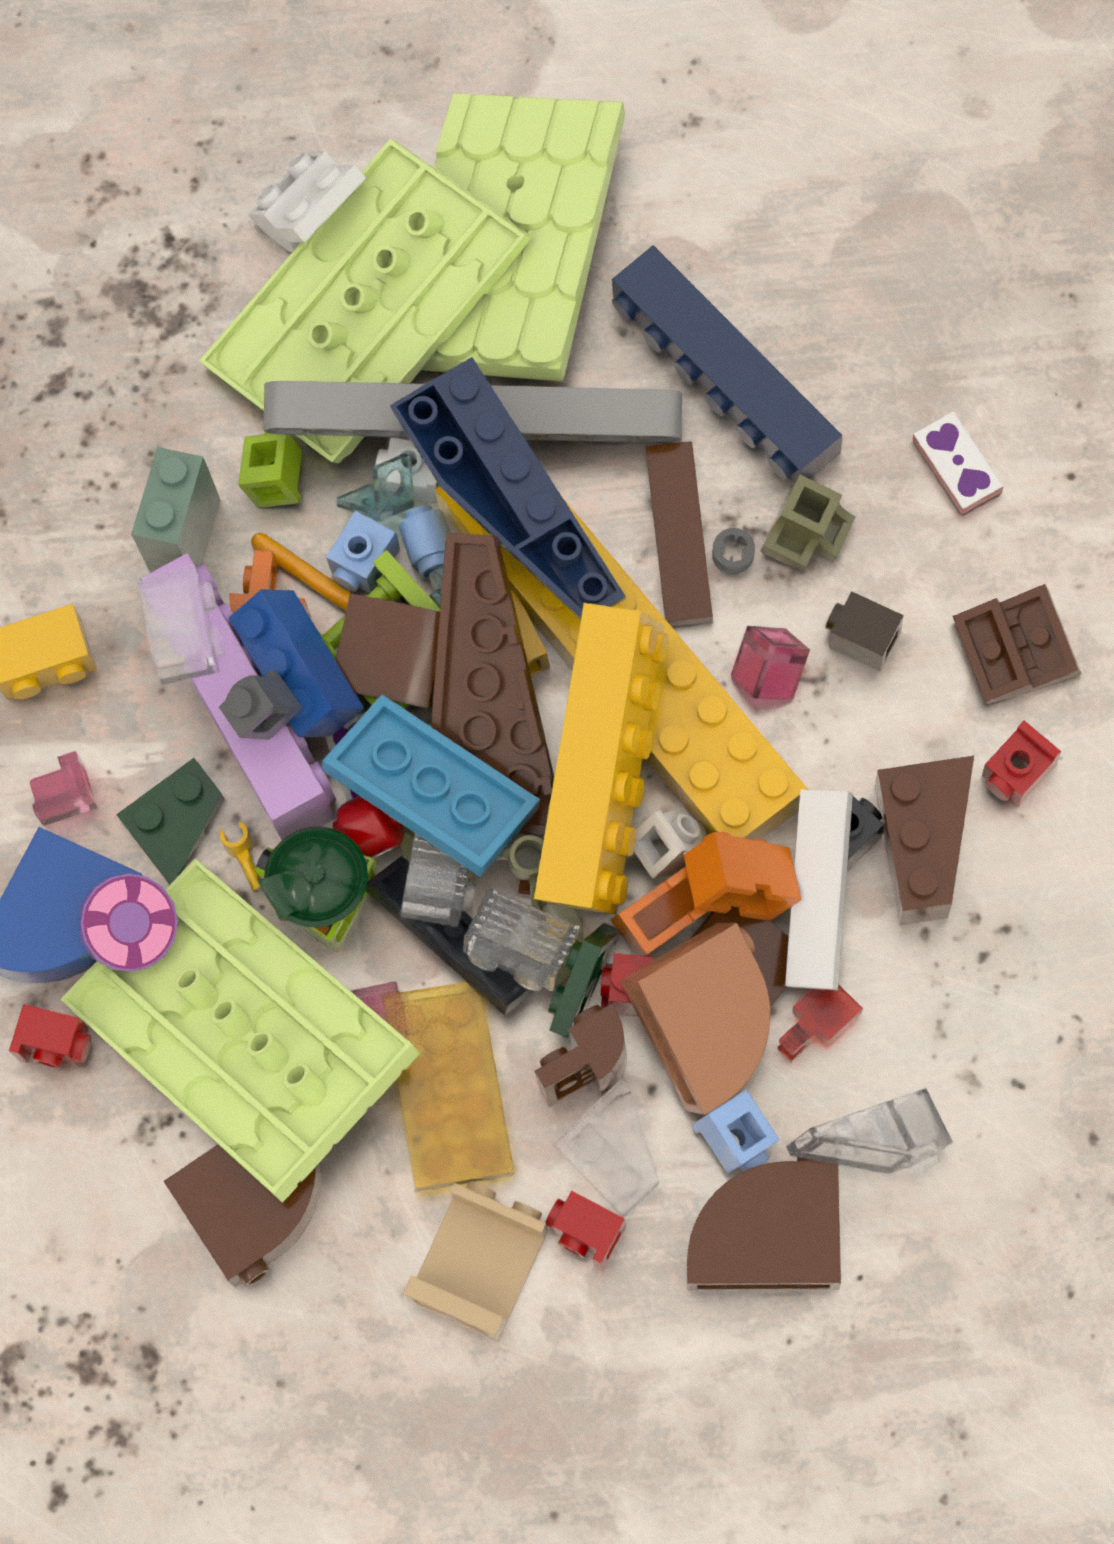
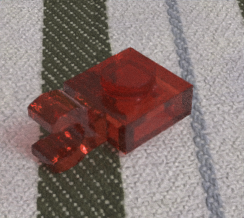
M839 984L838 991L811 989L793 1006L792 1013L800 1021L779 1039L780 1045L777 1049L792 1062L808 1047L816 1036L828 1046L862 1014L863 1007Z

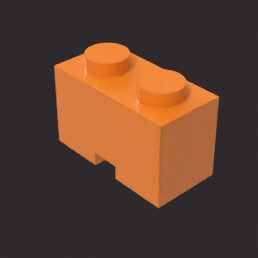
M714 832L703 837L701 843L684 854L693 902L697 909L727 913L731 910V906L739 908V913L742 917L771 921L801 901L790 847L771 844L764 839L750 840L731 836L727 832Z
M685 866L610 920L635 955L646 956L707 913L708 910L695 908Z

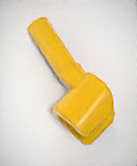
M238 822L243 832L241 840L235 843L229 842L223 829L220 831V840L227 853L237 858L252 891L255 892L261 889L258 883L261 879L255 873V866L250 853L253 847V839L245 824Z

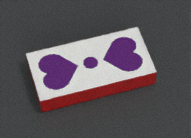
M954 411L913 434V442L961 515L1002 493L1003 485Z

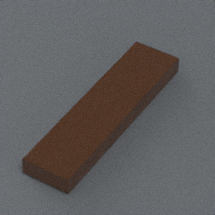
M692 441L645 446L664 617L672 627L713 622Z

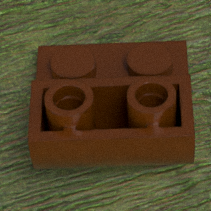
M613 1004L603 1009L599 1005H595L578 1014L573 1019L575 1025L568 1028L573 1049L567 1051L566 1047H561L540 1060L539 1063L542 1067L534 1072L539 1090L549 1108L593 1083L602 1100L610 1095L619 1085L626 1069L627 1052L623 1025Z

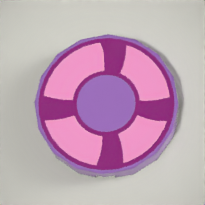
M128 873L104 879L89 891L81 904L79 912L81 943L94 960L108 969L132 972L149 968L165 957L175 941L178 919L174 902L164 887L146 876Z

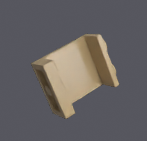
M469 1181L467 1187H463L453 1183L450 1190L453 1197L417 1277L410 1276L403 1295L412 1303L499 1341L546 1238L548 1228L546 1223L540 1221L542 1213L526 1204L515 1201L512 1208L495 1201L494 1198L497 1193L481 1184Z

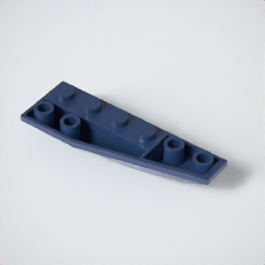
M473 357L390 405V409L439 486L491 536L498 537L500 544L580 620L584 603L613 607L626 599L622 589Z

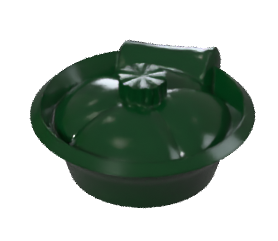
M308 827L291 833L278 843L268 858L264 878L258 881L279 920H288L304 927H324L341 921L358 906L367 887L368 869L362 851L350 837L332 828Z

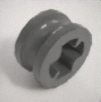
M729 528L716 536L713 542L712 560L720 571L727 574H739L751 566L755 554V544L752 537L746 531L739 528ZM734 542V547H736L737 543L744 546L741 560L733 561V556L729 560L723 557L726 543Z

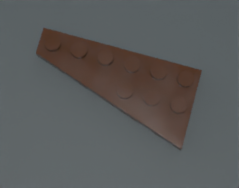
M446 533L431 727L539 798V809L519 833L545 836L554 783V772L499 538L487 535Z

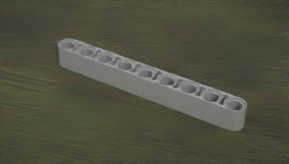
M319 381L266 382L264 384V432L281 435L408 437L390 409V405L425 384ZM491 385L525 440L668 443L682 440V392L665 389Z

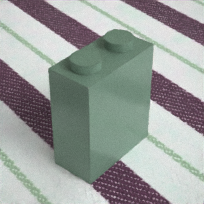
M157 447L131 533L150 573L188 553L195 567L202 565L221 500L203 456Z

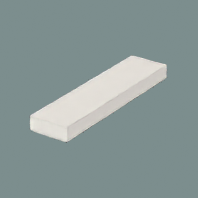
M800 789L794 869L801 901L791 907L786 987L838 991L853 793L849 791Z

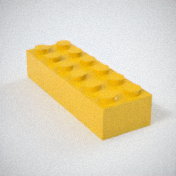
M587 603L583 605L534 895L536 900L562 907L616 915L618 905H623L628 891V878L623 876L626 856L633 854L636 843V829L631 827L634 807H640L644 795V780L639 778L642 759H648L652 747V731L647 730L650 711L657 709L660 700V683L656 681L658 663L665 661L669 643L668 634L664 633L665 626L643 611Z

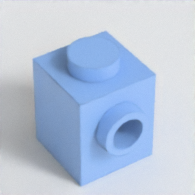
M355 511L326 556L331 574H333L332 579L351 592H356L359 588L369 594L377 587L378 583L376 580L382 576L372 562L386 550L394 558L400 550L396 532Z

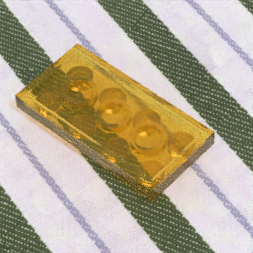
M468 982L383 995L382 1003L386 1022L421 1053L406 1070L403 1069L401 1071V1075L396 1080L415 1192L453 1186V1183L460 1185L469 1183V1181L478 1182L513 1176L515 1171L483 996Z

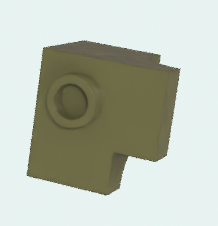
M799 474L788 490L760 552L801 572L806 568L813 553L833 562L837 558L856 516L847 512L840 505L839 502L842 494Z

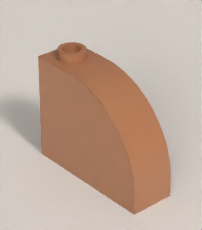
M716 923L620 980L687 1112L706 1115L737 1094L757 1069L767 1044L770 1028L768 991L761 970L753 956L755 952L754 943L746 930L739 927L737 923Z

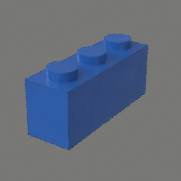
M261 589L229 617L230 622L262 676H266L271 670H276L303 709L289 721L298 737L332 736L364 709L294 590Z

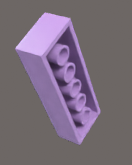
M188 553L136 580L156 620L281 841L300 829L322 827L335 820L329 804L337 799L330 788L331 785L317 761L308 765L314 759L307 748L308 745L304 737H298L290 723L284 725L269 740L239 738L219 709V706L226 700L230 689L235 683L246 676H262L230 622L229 617L233 613L228 604L223 602L205 564L203 563L195 567Z

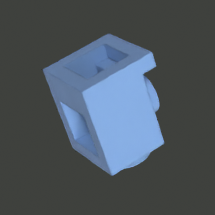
M747 1089L691 1125L696 1134L699 1132L702 1134L727 1174L738 1167L744 1172L761 1165L770 1159L765 1149L780 1140ZM732 1133L737 1136V1138H738V1140H739V1144H738V1142L736 1141V1139L734 1138V1136L732 1135Z

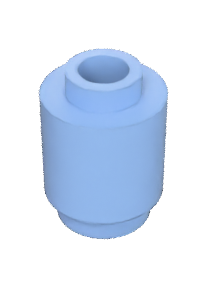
M428 505L411 509L405 514L406 519L399 524V530L411 566L419 572L422 579L443 576L446 533H450L444 513L441 510H432V507Z

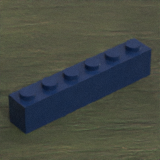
M654 245L612 278V304L620 316L626 321L633 319L643 329L642 333L648 344L658 353L664 350L675 361L673 363L674 368L681 378L688 384L695 382L706 393L704 396L709 406L718 415L723 416L727 414L736 423V430L742 440L751 448L758 446L769 457L767 460L770 467L781 479L787 480L790 478L795 482L799 474L811 479L841 454L842 434Z

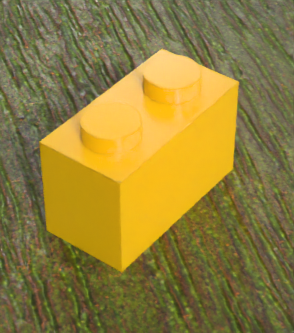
M73 603L0 627V690L6 699L13 697L15 699L30 698L37 695L43 687L58 682L60 684H72L84 679L86 673L97 670L82 619Z

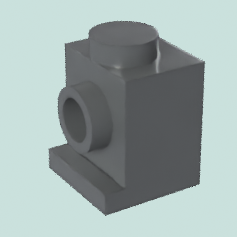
M271 670L266 676L249 675L242 678L232 686L226 700L219 706V709L239 738L268 740L303 709L276 670Z

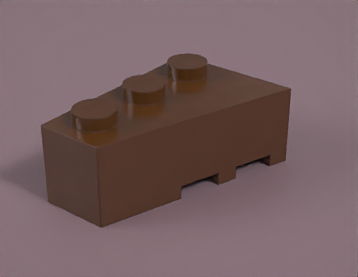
M975 755L877 770L875 791L879 812L883 817L881 819V822L884 824L883 836L899 925L946 919L949 916Z

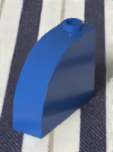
M38 827L0 898V976L20 982L48 983L71 978L91 968L96 960L90 956L81 943L79 934V912L82 902L94 886L108 877L128 873L143 876L142 873Z

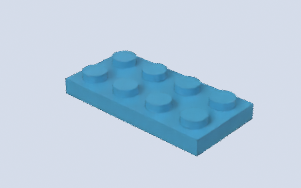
M384 695L377 699L322 761V771L479 877L486 872L539 809V798Z

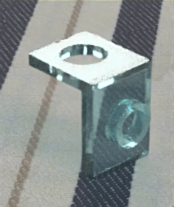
M404 453L373 466V485L367 484L336 498L337 507L353 513L357 511L374 521L380 522L413 508L411 455ZM394 470H398L401 477L400 485L396 492L386 490L385 487L388 476Z

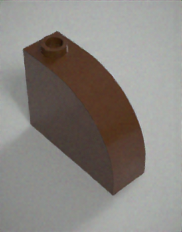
M218 1144L163 1182L226 1279L234 1287L241 1283L248 1287L264 1278L271 1271L268 1265L287 1252L306 1230L314 1215L320 1197L322 1166L320 1162L302 1182L300 1181L297 1184L298 1187L283 1203Z
M801 1153L797 1155V1161L772 1162L750 1168L724 1183L710 1197L700 1211L693 1226L688 1245V1290L840 1289L838 1161H827V1154Z

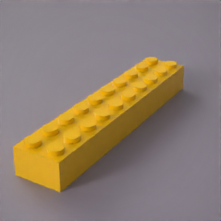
M440 486L435 489L439 510L443 511L445 518L459 534L491 536ZM566 502L626 596V599L613 607L643 611L665 626L664 633L668 634L669 643L666 659L663 663H658L656 681L660 683V700L657 709L650 711L647 730L652 731V747L648 759L645 760L692 817L704 825L707 835L714 832H727L731 836L750 840L763 839L799 811L800 789L808 790V788ZM500 544L510 589L520 598L531 622L568 667L573 670L581 620Z

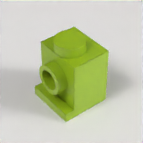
M265 432L260 435L244 437L238 486L257 508L300 503L301 494L297 489L302 449L291 435Z

